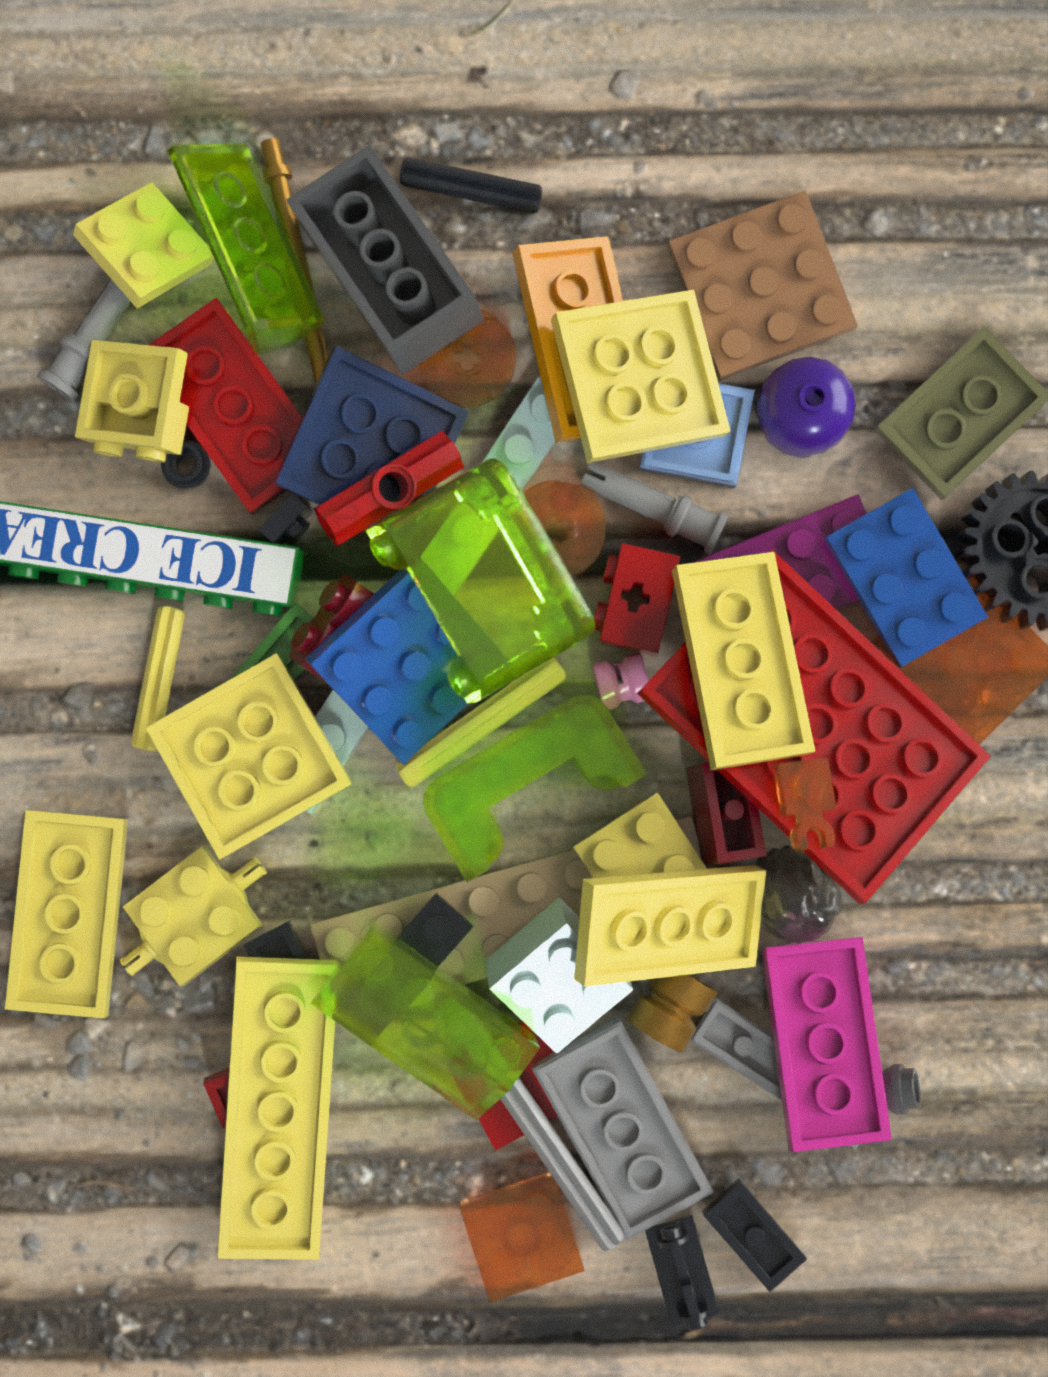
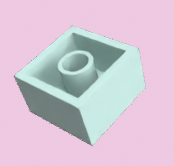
M560 897L484 961L489 989L556 1053L561 1051L633 990L630 981L584 987L574 980L579 916Z

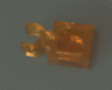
M828 758L779 763L773 766L781 817H796V825L791 832V844L795 852L808 849V842L806 840L808 830H813L818 834L821 849L834 846V830L823 818V812L836 809Z

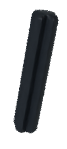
M412 157L404 158L399 174L400 183L406 187L532 214L538 212L543 194L542 187L538 184Z

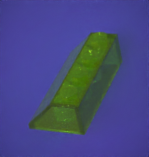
M247 143L172 145L167 149L175 172L254 352L259 353L291 348L323 324L325 320Z
M371 919L311 1001V1005L475 1120L480 1118L510 1091L540 1049L535 1035Z

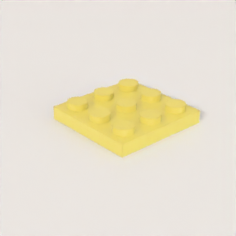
M694 290L556 312L552 316L551 323L587 463L721 438L731 432Z
M278 653L146 727L149 736L219 860L353 784Z

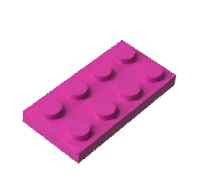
M863 937L762 948L788 1151L800 1152L892 1140Z

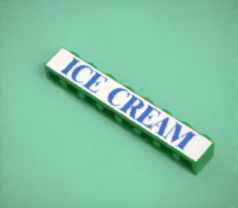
M0 501V565L9 566L8 575L38 580L39 571L58 574V583L87 587L88 579L107 581L106 590L125 594H135L136 586L155 589V598L184 602L185 594L204 596L203 605L222 609H232L234 601L253 604V613L281 617L282 609L290 610L297 603L304 552L299 547Z

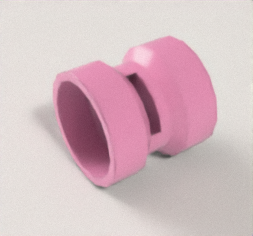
M641 653L625 656L622 662L611 664L607 660L592 664L595 684L603 711L618 708L621 702L632 700L635 703L645 702L637 694L648 682Z

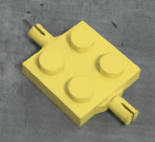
M201 846L125 904L123 908L139 929L141 940L143 941L141 945L120 959L122 966H128L125 970L131 976H134L141 968L153 959H156L166 966L179 986H185L264 926L250 908L244 891L260 877L267 874L264 866H259L261 862L254 856L252 860L232 874L220 867L209 850Z

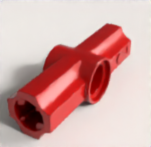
M441 430L382 467L372 470L361 480L315 507L313 510L316 513L318 522L335 546H339L395 510L406 507L413 499L463 469L464 465L461 460V454L454 442ZM385 474L393 476L400 486V493L393 502L385 500L379 491V482Z

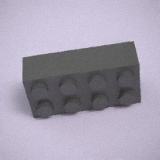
M370 145L286 199L300 226L401 375L484 321L476 297Z

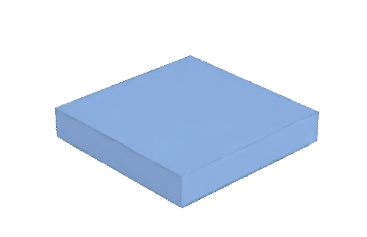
M718 383L731 432L721 438L643 452L639 470L735 488L754 390Z

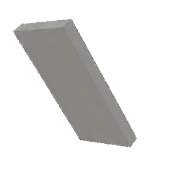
M619 1017L568 1044L558 1053L554 1052L531 1065L534 1074L611 1214L622 1228L626 1241L714 1193Z

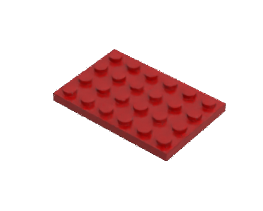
M771 549L769 552L775 553L815 752L809 755L717 770L858 904L867 903L989 760L991 755ZM685 641L637 694L709 762Z

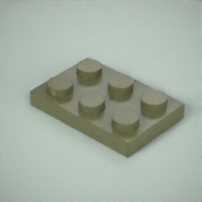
M983 326L874 430L939 499L943 500L1048 401V392L993 334Z

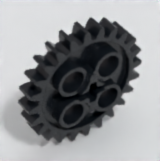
M1030 470L1020 477V480L1013 473L1002 480V484L998 481L994 482L985 489L986 495L982 493L971 502L975 510L971 509L961 518L970 528H965L956 536L958 540L968 544V547L956 554V558L962 561H970L971 567L964 571L963 574L966 579L976 578L978 584L972 589L976 596L985 593L989 597L984 606L986 612L1000 606L1002 608V623H1006L1018 615V624L1021 630L1032 626L1036 621L1039 631H1045L1048 629V474L1043 476L1038 482L1034 470ZM1035 509L1045 516L1047 526L1042 525L1037 520ZM997 534L1003 536L1008 541L1010 552L1005 551L999 545ZM1033 547H1036L1039 550V555L1035 553ZM1026 575L1031 576L1036 581L1038 593L1029 588L1026 582Z

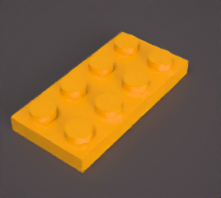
M608 236L518 245L512 252L555 443L581 438L551 318L556 312L623 301Z

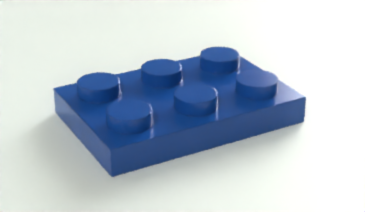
M913 488L823 539L898 668L988 618Z

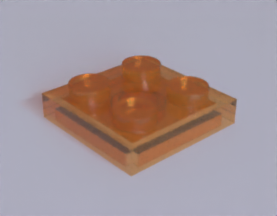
M550 1172L459 1202V1209L489 1302L585 1271L558 1184Z

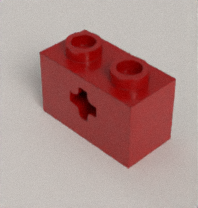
M624 543L621 544L618 555L609 553L603 577L604 583L611 584L607 603L598 601L592 625L593 631L601 632L598 644L650 656L659 654L674 587L672 570L676 565H679L680 556ZM632 587L640 588V597L647 600V605H639L636 612L627 611L628 602L621 599V594H629Z

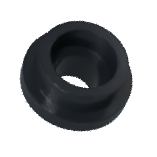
M183 440L181 455L166 454L165 463H161V470L163 476L171 485L179 489L189 490L197 488L205 482L211 470V461L209 455L200 444L191 440ZM187 457L193 458L195 461L193 471L188 474L180 473V461Z

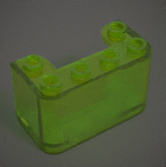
M580 694L574 696L439 776L428 785L423 798L426 815L466 882L489 870V865L499 857L503 849L504 838L501 829L488 808L573 758L589 784L600 790H612L621 785L625 788L647 775L608 708L600 699L592 695Z

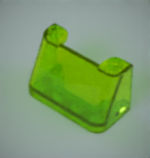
M490 458L459 474L366 530L371 539L370 548L374 557L383 566L389 565L395 570L407 569L457 655L449 661L450 672H448L447 678L455 693L464 698L467 704L478 702L594 633L595 623L590 609L513 475L501 461L495 458Z

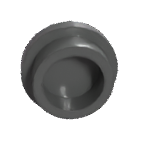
M893 1064L890 1068L883 1070L887 1108L895 1115H906L909 1109H919L921 1105V1090L916 1068H905L903 1064Z

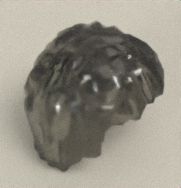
M786 845L780 849L772 848L766 853L767 856L757 858L754 865L766 870L764 895L761 901V923L765 929L787 943L796 942L798 944L804 941L813 942L822 935L827 934L835 922L836 916L843 910L841 887L798 846Z

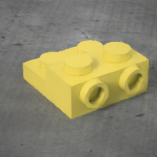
M92 340L75 437L94 444V453L110 457L122 458L124 449L136 450V458L165 463L166 454L181 455L189 406L180 403V396L188 353L179 348Z

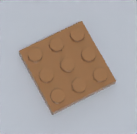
M806 190L672 239L668 243V249L684 291L694 290L712 362L719 381L852 332L858 327Z

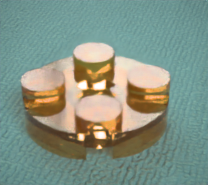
M480 309L484 318L483 322L419 364L421 375L431 393L462 408L479 407L499 399L512 381L516 369L514 339L505 326L498 321V318L484 309ZM467 345L473 346L475 355L482 356L481 362L473 364L471 370H463L461 363L453 361L454 354H461L464 346Z
M559 480L543 481L527 489L517 499L509 518L508 538L510 547L519 563L528 571L539 575V577L546 580L572 578L583 573L596 561L605 542L606 519L601 505L587 489L576 484L560 482ZM552 517L558 523L566 520L570 524V528L565 532L567 540L559 543L555 538L548 541L544 536V533L548 530L546 521Z

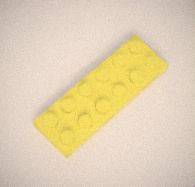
M236 957L218 1259L319 1260L339 977L338 960Z

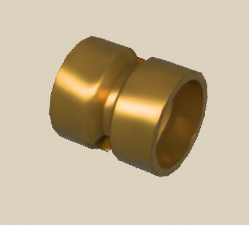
M691 974L651 979L649 985L653 991L652 995H640L628 1015L627 1021L661 1044L679 1053H683L696 1031L695 1025L691 1020L692 1016H700L707 1012L718 992Z

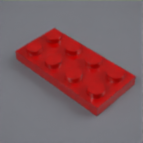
M216 297L149 345L179 348L188 353L180 396V403L189 406L186 424L251 515H254L287 491L272 483L302 416Z

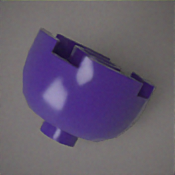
M809 356L789 360L773 370L759 390L755 409L756 415L758 414L759 424L766 434L765 438L768 443L784 454L805 458L824 453L840 443L852 426L856 401L853 386L841 369L828 360Z

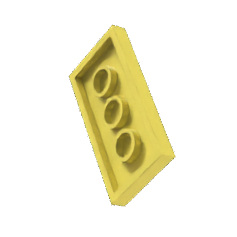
M769 552L676 565L672 570L711 770L809 755L815 752L775 553Z
M25 810L5 1001L6 1010L103 1019L109 1016L128 819Z
M756 865L583 879L574 980L586 987L756 967L766 870Z

